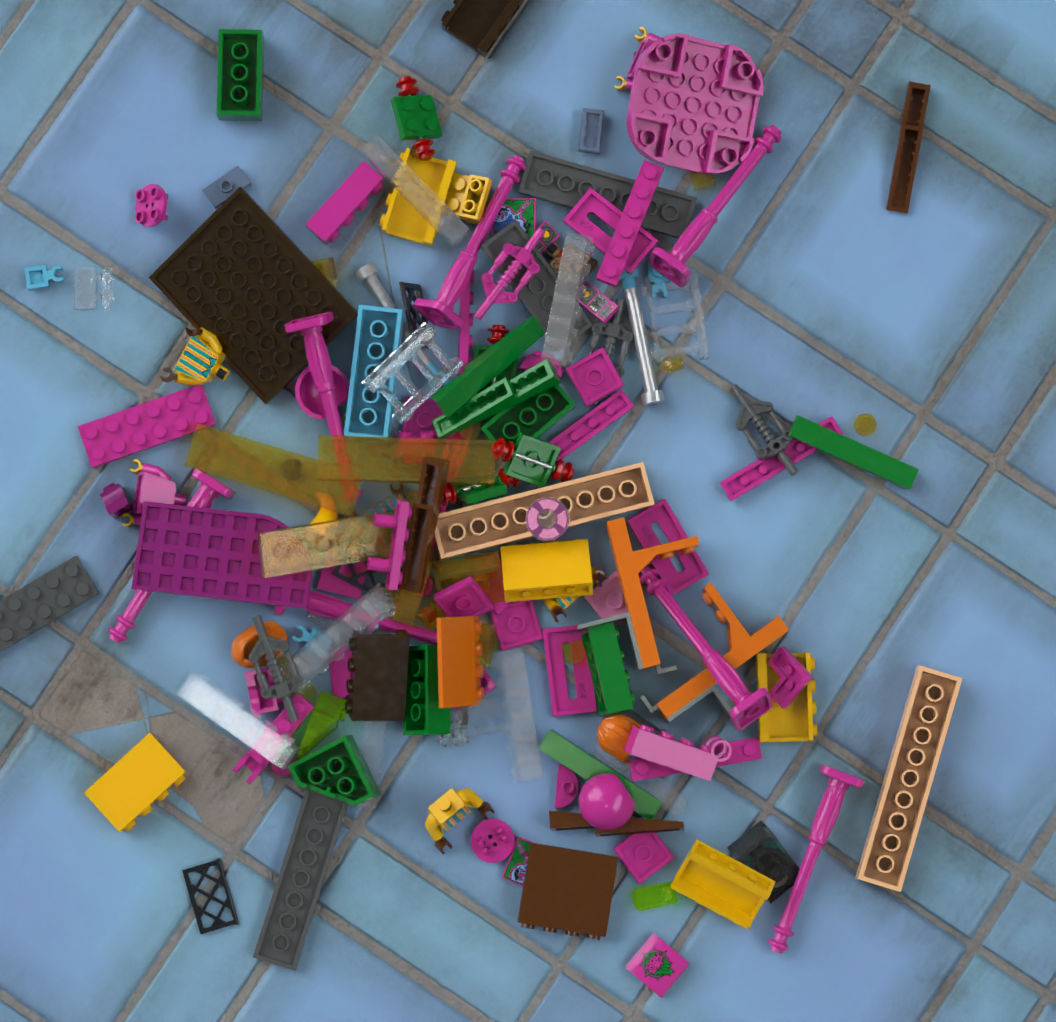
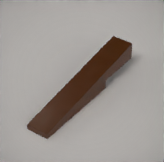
M910 81L907 84L886 210L908 213L931 85Z
M431 456L423 458L417 501L413 502L409 536L406 543V558L402 568L403 579L399 589L422 593L450 466L449 460Z
M549 811L551 831L595 828L596 837L684 831V822L630 818L623 826L614 830H601L591 826L581 813Z

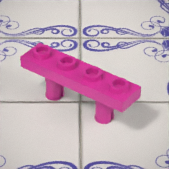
M397 499L394 515L374 513L373 526L392 528L393 532L388 559L368 557L367 570L386 572L385 587L389 590H397L398 585L402 584L403 572H400L401 563H404L406 558V550H403L404 541H407L409 536V528H406L407 519H411L412 506H409L410 503L407 500Z

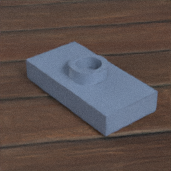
M583 108L578 152L600 154L605 110Z
M236 166L202 191L216 209L239 187L245 189L251 183L239 166Z

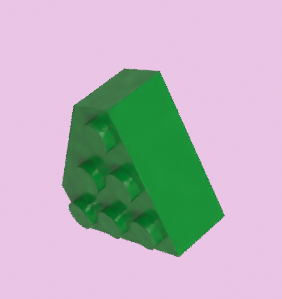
M353 735L343 736L288 765L297 786L308 788L354 806L361 805L381 795Z

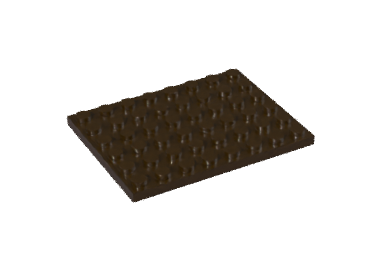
M239 187L149 276L151 281L189 322L195 320L199 328L203 327L217 336L222 346V352L226 355L224 360L265 404H268L308 365L304 337L301 336L300 331L286 333L284 324L299 318L333 312L334 320L326 325H322L323 331L321 333L327 347L358 317V311L243 187Z

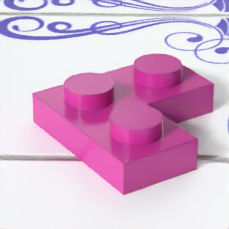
M780 646L767 662L781 677L769 693L782 709H787L813 676L785 646Z

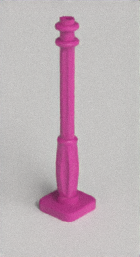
M771 125L770 127L763 128L764 135L762 138L757 137L755 139L756 146L709 207L701 210V213L685 229L671 252H666L660 247H656L651 252L649 264L653 269L681 288L686 286L691 271L685 265V262L703 243L714 224L718 221L717 216L766 153L773 152V143L781 141V131L776 126Z
M514 155L513 158L506 160L508 167L501 170L500 175L502 179L465 250L460 251V255L447 273L437 299L417 298L413 304L414 309L432 324L441 328L462 330L465 322L453 311V306L464 291L475 263L478 261L477 254L481 248L480 245L486 239L513 184L520 182L519 172H524L526 169L525 160L520 156Z
M326 312L292 320L284 324L286 333L300 331L301 336L304 337L309 369L316 386V391L321 395L341 475L338 484L344 487L345 493L342 494V498L347 499V503L359 501V496L362 495L363 491L357 489L356 482L359 481V477L354 476L333 392L335 384L331 361L321 331H323L322 325L333 321L334 316L333 312Z
M195 468L192 476L201 482L198 487L200 489L187 506L210 509L214 499H217L220 494L228 499H232L236 492ZM140 590L136 592L122 616H116V620H118L114 628L109 627V638L119 644L121 641H127L128 638L125 634L129 628H135L133 622L152 592Z
M644 568L639 573L641 585L648 586L647 593L655 595L701 654L703 664L707 666L718 685L736 704L730 711V717L735 728L742 730L767 713L773 707L772 697L768 690L760 688L754 693H750L735 669L724 659L718 650H713L665 588L666 581L656 577L658 571L654 568Z
M310 591L308 609H302L322 617L342 620L347 623L351 620L392 633L405 629L410 638L437 645L436 631L355 608V605L352 603L349 604L323 593ZM275 606L274 615L282 617L286 607Z
M823 764L820 765L819 772L829 776L827 781L829 785L815 814L811 832L808 836L810 842L778 926H773V930L776 931L774 939L768 940V944L771 945L770 950L780 954L783 953V950L789 949V946L786 945L787 939L794 936L791 929L821 848L827 844L826 841L839 815L845 791H848L850 785L862 788L865 781Z

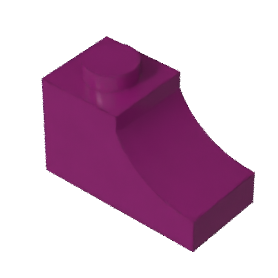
M112 483L103 488L104 492L100 496L107 512L114 519L133 509L131 501L119 483L117 485Z

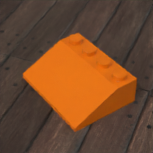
M479 616L437 618L439 708L480 705L481 700L484 699V689L481 687L480 682L484 671L483 665H480L483 645L479 643V634L482 633V621L479 620Z

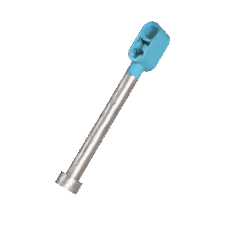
M637 267L631 275L623 270L620 280H622L645 390V393L641 394L643 406L662 403L665 400L663 391L657 388L635 282V277H639Z
M372 262L355 272L354 275L359 283L367 285L380 307L397 309L376 277L378 270ZM405 321L402 340L429 379V388L435 394L441 389L438 385L434 386L435 379L443 380V387L451 381L445 373L438 371L424 348L412 347L408 324Z

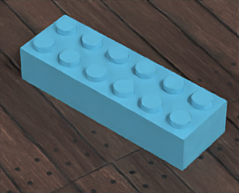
M359 304L344 436L391 441L405 322V310Z

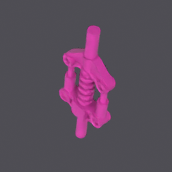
M538 228L524 248L513 246L511 243L503 245L502 251L495 259L492 268L488 273H483L481 276L484 293L487 298L474 314L477 319L481 320L493 303L516 302L518 299L517 294L522 287L526 286L533 275L539 272L540 266L535 262L531 252L546 233L544 230ZM510 255L515 260L511 261V265H508L504 275H501V279H498L497 284H495L492 274ZM521 265H524L528 270L519 280L520 283L513 292H505L503 289L508 287L507 284L511 283V279H514L515 274L517 275L518 269L520 270L522 268Z

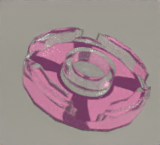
M548 496L539 498L531 503L525 516L526 527L531 535L544 541L556 540L562 536L568 528L570 520L566 506L557 498Z

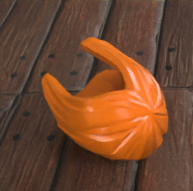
M273 621L263 622L268 636L288 641L282 626ZM255 625L237 635L232 643V658L238 665L244 668H255L254 664L248 660L251 651L259 640ZM275 650L274 653L277 654L276 659H277L283 652L278 651V650ZM265 654L258 662L260 667L268 663V660H265Z
M610 714L598 726L597 741L604 751L613 755L624 764H628L626 758L631 754L627 753L624 748L633 725L641 727V725L624 714Z

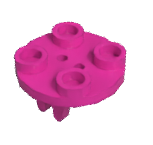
M149 184L143 189H138L135 195L137 200L136 222L146 227H154L162 222V220L167 221L168 216L165 213L168 194L165 193L164 189L157 184Z
M487 819L480 822L474 828L471 835V846L474 853L481 860L497 863L506 859L511 854L515 837L512 829L506 822L499 819Z

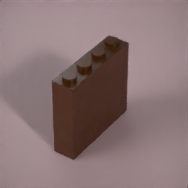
M530 842L517 922L522 923V928L534 929L536 925L544 927L543 931L556 933L557 929L566 930L565 934L571 936L585 933L589 939L600 940L601 936L606 937L618 857Z

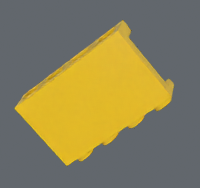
M406 148L405 153L401 152L398 165H401L399 173L395 172L392 185L395 187L393 193H389L385 204L388 206L387 213L382 214L379 226L382 227L383 234L432 248L453 175L457 168V161L448 159L447 162L434 157L427 161H420V159L414 157L416 152L411 151V148Z
M588 539L500 547L505 602L593 595Z
M810 652L791 653L811 674V670L815 669L814 657H810ZM756 654L757 690L766 688L770 692L781 679L776 671L767 663L773 654ZM815 679L809 681L787 709H782L772 698L773 707L758 718L759 743L813 741V736H817V724L813 723V714H816V701H812V692H815L816 689Z
M148 733L89 787L84 794L119 832L124 830L129 832L137 824L135 820L140 815L145 817L153 810L151 805L154 802L164 800L170 794L168 790L173 785L177 787L186 779L184 775L187 771L162 746L153 733Z
M696 839L677 871L670 888L748 930L764 901H767L771 895L776 881Z

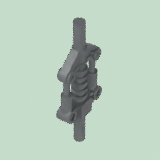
M617 298L616 305L619 307V310L612 316L611 323H596L592 326L588 355L594 353V350L597 349L600 335L606 336V343L603 347L612 361L611 356L614 354L612 351L615 350L614 344L617 342L615 339L622 340L619 354L621 357L618 366L615 367L621 378L624 376L623 365L625 357L628 355L630 344L633 341V334L619 325L625 300ZM600 400L593 403V405H599Z
M737 384L731 387L730 390L742 406L736 422V428L738 431H743L749 439L748 442L756 452L757 459L763 461L766 458L778 456L791 476L797 474L798 469L785 452L794 438L788 436L790 430L773 412V404L771 402L749 401ZM760 414H770L775 421V426L782 434L780 437L776 438L775 434H772L773 431L769 429L768 424L766 425L765 420H762L763 417ZM750 420H752V424L755 425L759 434H762V438L765 439L768 445L761 447L754 436L752 437L747 430Z
M261 616L253 617L252 620L259 640L251 651L248 660L254 664L258 674L257 679L261 687V695L263 698H282L290 722L299 720L290 694L303 684V678L299 675L296 664L290 656V644L287 641L268 636ZM275 650L284 652L287 659V667L292 679L286 682L284 680L286 679L285 676L282 675L283 670H280L281 665L278 664L279 660L276 659L277 654L274 653ZM264 654L266 655L265 660H268L267 665L270 666L269 670L270 672L272 671L271 676L274 677L273 681L277 684L276 686L269 687L265 674L261 671L258 662Z

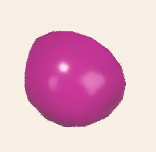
M331 365L335 384L333 392L337 407H339L348 400L350 384L345 374L337 367ZM308 367L297 379L295 398L300 408L307 415L323 420L326 418L321 395L316 391V386Z
M600 773L591 777L582 786L579 794V810L583 818L591 826L601 830H614L623 826L632 817L635 809V801L616 774Z

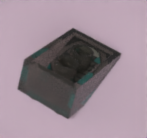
M762 821L758 822L727 847L735 860L776 881L771 895L767 899L770 904L794 885L799 867L773 832Z

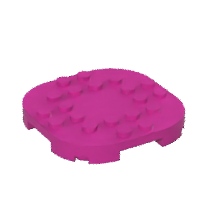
M671 34L654 41L642 52L635 68L626 118L627 131L633 146L643 157L651 162L696 173L718 174L736 167L749 155L755 140L752 137L759 99L763 96V78L760 69H757L752 61V57L746 51L732 44L725 45L691 37L689 34Z

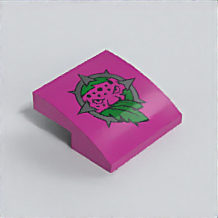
M653 933L625 967L662 998L690 963Z

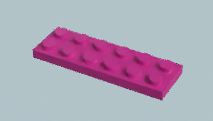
M195 385L77 427L92 468L213 427L216 425L203 385Z

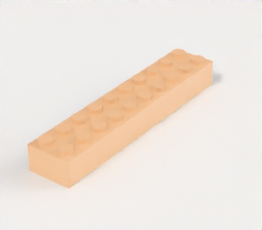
M644 462L440 513L434 534L439 558L444 560L534 537L527 526L526 516L531 505L540 499H554L563 505L568 515L566 528L651 507L655 504ZM545 510L539 514L538 522L542 527L550 528L555 524L556 516L552 511Z
M920 665L916 667L855 879L901 892L962 678Z

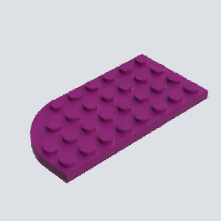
M143 502L131 589L308 609L312 582L310 558L299 537L281 521L264 514Z

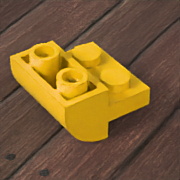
M454 173L442 214L446 217L464 220L467 223L478 224L482 218L493 181L486 177Z

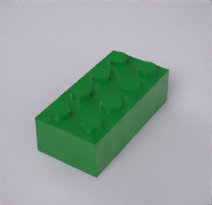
M219 29L216 113L219 120L262 121L264 34L262 30Z
M557 384L499 412L480 429L492 445L500 438H504L505 444L512 441L515 446L520 432L540 438L571 412L576 404Z
M609 622L583 629L580 633L594 686L599 716H607L633 709L635 698L633 692L629 691L628 687L630 676L628 670H624L623 661H625V654L623 648H619L618 639H620L618 627L614 626V622Z
M437 645L409 646L403 735H448L451 728L450 708H439Z

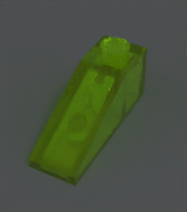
M321 691L299 747V758H303L337 729L340 721L344 722L347 715L345 712V699Z

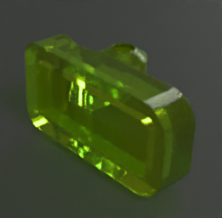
M672 881L634 889L632 891L634 907L637 910H646L676 903L678 896L677 892L670 888Z

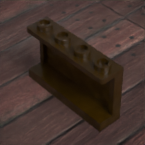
M454 0L453 4L455 5L452 10H447L441 19L443 22L442 29L485 58L525 0Z
M405 629L397 630L396 634H360L358 630H353V637L349 638V650L352 651V656L348 659L350 679H347L346 682L349 700L345 701V712L352 721H404L410 636Z

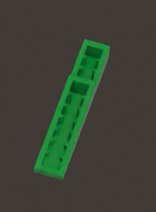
M534 316L530 317L464 366L465 371L431 396L440 411L447 418L545 334Z
M545 359L515 378L508 380L505 377L476 394L449 418L444 414L432 420L439 439L442 440L561 383V380L554 365L548 359Z
M796 415L788 436L861 471H867L902 489H911L919 470L799 415Z
M554 729L549 730L538 749L586 780L600 773L616 774L635 801L634 811L646 819H652L663 803Z

